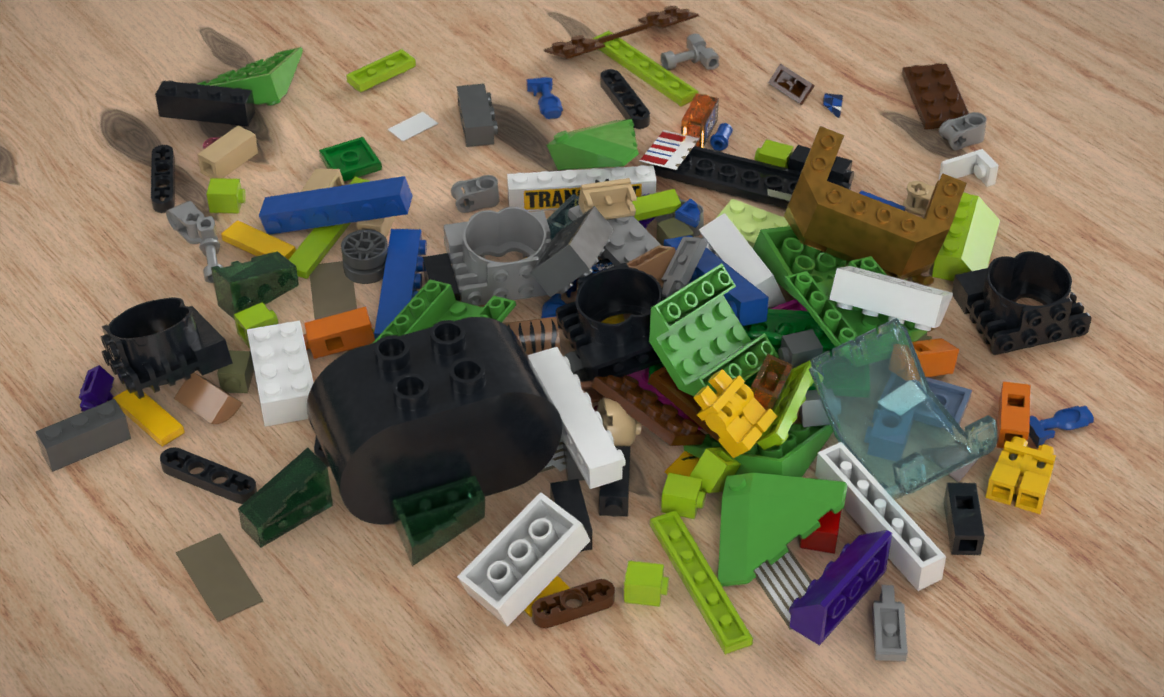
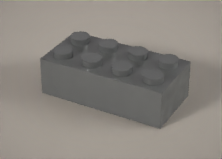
M593 206L555 234L530 274L550 297L557 292L560 294L565 293L572 287L574 280L592 273L593 270L591 268L599 261L598 257L605 251L604 247L611 241L609 237L614 229L598 209Z

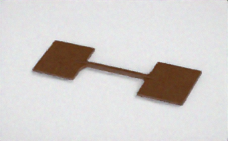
M668 6L664 8L665 11L649 12L646 14V17L638 19V22L644 23L642 25L598 39H587L583 35L574 36L571 38V41L553 43L552 47L544 49V52L564 59H570L604 48L605 44L603 43L645 30L651 26L665 28L699 17V14L690 12L689 9Z

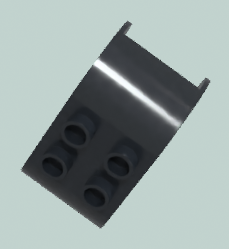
M468 317L456 321L444 320L427 329L401 336H385L376 343L352 349L335 359L320 373L313 383L307 399L309 422L317 435L346 508L358 519L379 525L403 522L518 487L535 477L550 462L559 446L562 435L561 416L518 337L504 323L485 317Z

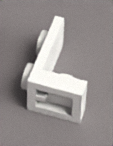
M983 149L943 161L940 167L939 180L942 173L956 179L974 173L988 187L995 185L999 165Z

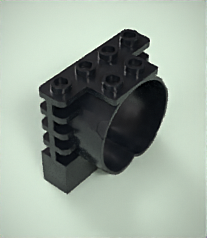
M1026 251L1019 253L1015 258L1009 256L998 257L989 264L988 268L957 274L954 277L952 296L964 314L970 313L972 323H977L976 329L980 334H984L983 340L985 343L991 344L990 350L993 355L1083 336L1088 333L1092 319L1089 313H1083L1084 306L1082 303H1076L1077 296L1074 292H1071L1072 277L1069 271L1059 261L1052 259L1050 255ZM1020 298H1031L1043 305H1024L1016 303V301Z
M622 263L579 278L577 280L576 301L556 309L558 326L563 330L566 339H569V344L575 349L577 357L581 359L582 367L592 383L595 377H608V375L624 377V375H629L662 363L649 342L651 308L666 299L667 296L662 294L659 282L651 274L649 275L636 268H630L626 263ZM633 314L621 323H602L603 320L611 316Z
M171 297L138 304L118 315L109 325L102 326L104 335L101 336V341L105 348L102 351L105 363L107 366L110 365L114 375H118L120 382L126 385L130 394L134 393L138 399L145 397L142 390L144 388L150 387L156 393L160 391L159 386L168 384L171 387L176 385L175 381L183 378L185 380L191 379L190 374L196 370L203 376L233 363L226 340L193 306H185L181 298Z

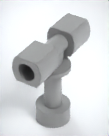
M691 34L687 37V48L689 51L675 55L672 51L662 53L660 57L662 67L667 70L675 69L676 63L692 60L693 63L700 61L708 70H713L719 66L718 54L712 48H706V41L699 34Z
M212 216L201 217L197 219V229L200 237L199 247L206 256L208 264L203 269L204 278L208 283L221 282L225 279L224 267L218 264L216 254L219 252L220 243L216 235L215 221Z

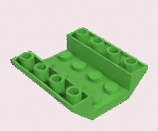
M872 256L852 260L848 265L887 275ZM807 271L784 277V282L839 352L855 367L890 358L893 344L915 342L928 332L915 328V323L905 320L904 324L889 321V316L879 313L878 317L863 314V309L853 306L852 310L837 307L836 301L829 300L834 279L816 283Z
M722 263L651 308L649 342L677 388L692 396H695L698 391L707 385L716 393L717 391L708 380L721 369L732 379L740 375L745 381L779 357L765 333L750 340L728 304L724 294L735 288L736 285Z
M430 279L373 343H376L385 336H401L427 329L444 320L456 321L468 317H485L503 322L516 306V302L494 295L484 307L456 301L451 284Z

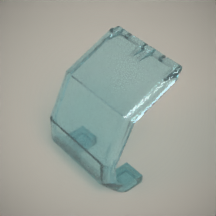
M895 318L878 327L879 334H877V330L874 328L856 337L855 342L854 340H849L833 348L832 357H830V352L827 351L810 360L811 367L809 372L838 442H842L893 499H899L989 454L996 447L998 436L996 420L989 415L967 425L964 432L930 390L907 328L902 326L900 321Z

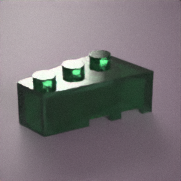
M278 251L252 257L251 261L244 263L235 261L231 262V266L223 268L219 266L211 267L218 306L234 320V314L261 302L265 305L299 286L296 266Z
M307 447L238 508L241 528L262 548L333 506L328 467Z
M476 476L392 501L393 521L412 566L485 518L486 498Z

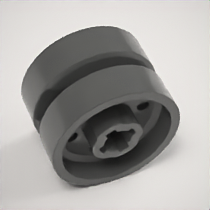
M358 230L348 234L341 243L343 269L346 277L359 284H371L382 280L388 252L386 237L374 230Z

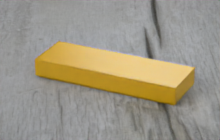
M238 220L221 233L222 241L279 267L285 264L296 251L295 246Z
M127 389L113 397L123 413L162 447L185 433L184 426L144 391L145 397L138 399L134 393L130 394Z

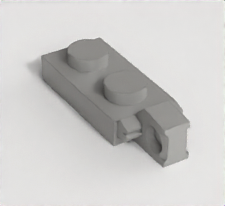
M682 238L662 277L664 281L662 294H666L669 297L688 284L708 244L704 238Z
M882 585L880 601H874L872 609L875 660L906 662L907 638L904 604L902 602H895L894 585Z

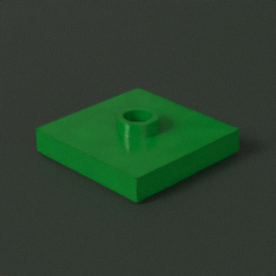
M364 137L319 150L320 158L327 169H340L343 181L382 170V163Z

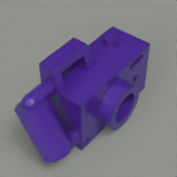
M100 365L87 371L78 397L81 400L80 408L82 412L113 400L110 390L114 377Z

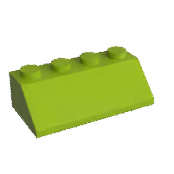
M963 193L950 230L934 261L932 277L954 281V277L957 274L988 268L1000 219L979 196Z

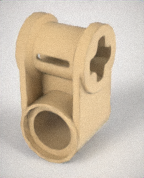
M921 181L909 182L907 184L908 196L903 203V206L906 207L905 210L909 213L924 216L935 186Z

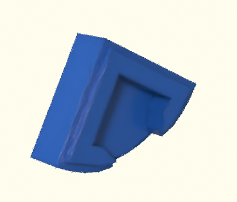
M692 199L686 201L675 211V219L696 228L700 223V211L697 203Z

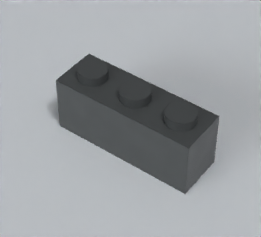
M484 83L457 86L458 108L466 147L494 144V135L498 134V126L495 120L494 107L492 106L491 93H486Z
M115 399L36 431L42 456L52 472L131 439L126 416Z

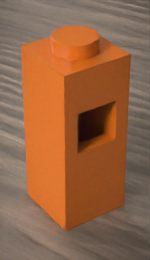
M366 307L304 323L306 334H303L306 350L311 349L314 359L369 345L375 341Z
M942 338L893 344L887 369L903 380L953 374L959 349Z
M1003 381L998 408L997 448H1004L1005 442H1011L1015 436L1024 438L1026 441L1028 440L1031 385Z

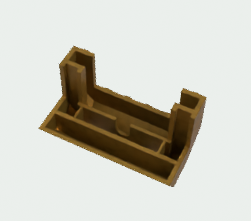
M820 126L784 214L786 221L802 244L848 262L872 256L887 276L906 279L926 273L934 263L950 230L967 183L942 173L940 180L935 184L923 218L827 181L844 135Z

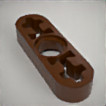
M597 579L539 598L532 605V620L540 628H551L605 610L614 604L615 587L608 580ZM571 599H576L582 604L579 607L571 608L565 603ZM544 610V611H546L549 615H545V613H544V612H541V611Z

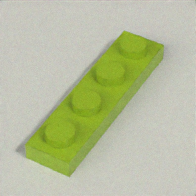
M812 360L791 370L772 410L778 417L762 433L763 435L757 441L763 450L774 445L780 446L787 440L789 436L788 431L798 417L797 412L806 400L805 395L808 388L815 380L814 376L818 366Z

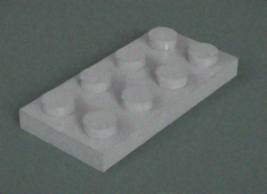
M577 205L569 209L568 217L572 221L583 214L580 206ZM634 216L607 220L614 230L609 237L611 241L604 247L605 251L603 254L614 266L628 263L661 245Z

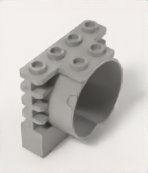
M506 207L499 212L484 210L475 213L467 222L444 225V244L455 274L461 302L480 306L486 305L493 295L510 300L548 295L530 274L551 242L550 229L544 210L528 212V210L520 207ZM512 251L520 252L527 256V258L515 262H495L482 258L485 255L502 257Z

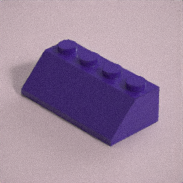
M884 530L859 535L851 544L847 543L835 562L830 561L825 567L823 575L818 580L814 579L809 584L806 593L801 599L796 598L789 608V613L791 614L789 627L820 646L886 572L892 532Z

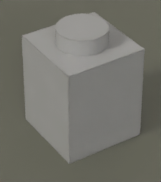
M831 388L807 391L805 395L806 400L799 408L802 426L836 424V414H840L839 397H834Z

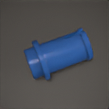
M720 124L716 134L711 136L710 144L714 150L721 151L728 147V139L733 132V128L729 124Z

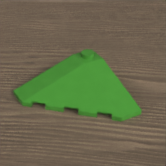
M298 47L280 51L265 61L259 59L246 64V67L238 69L237 72L231 70L218 75L217 78L208 81V83L202 81L197 84L252 90L254 104L267 103L268 106L275 105L281 102L280 99L287 94L303 49Z
M632 119L615 120L569 132L562 131L554 136V140L547 144L557 170L625 166L639 155Z
M790 226L760 229L753 250L774 275L776 282L800 304L802 303L784 282L785 276L807 271L816 283L834 279L837 268L844 267L847 262L802 244Z
M801 423L792 424L788 431L789 436L787 440L780 446L774 445L763 450L756 442L749 451L735 457L741 463L735 475L763 473L802 477L837 425L803 427ZM706 434L702 445H684V451L698 458H701L706 448L721 447L725 451L726 449L717 440L710 438L709 434Z
M763 473L726 476L722 495L718 581L721 586L748 584L756 578L754 570L766 561L772 565L789 552L786 545L794 538L800 536L804 540L821 526L818 520L827 512L832 511L834 514H837L842 510L845 505L847 492L846 482Z

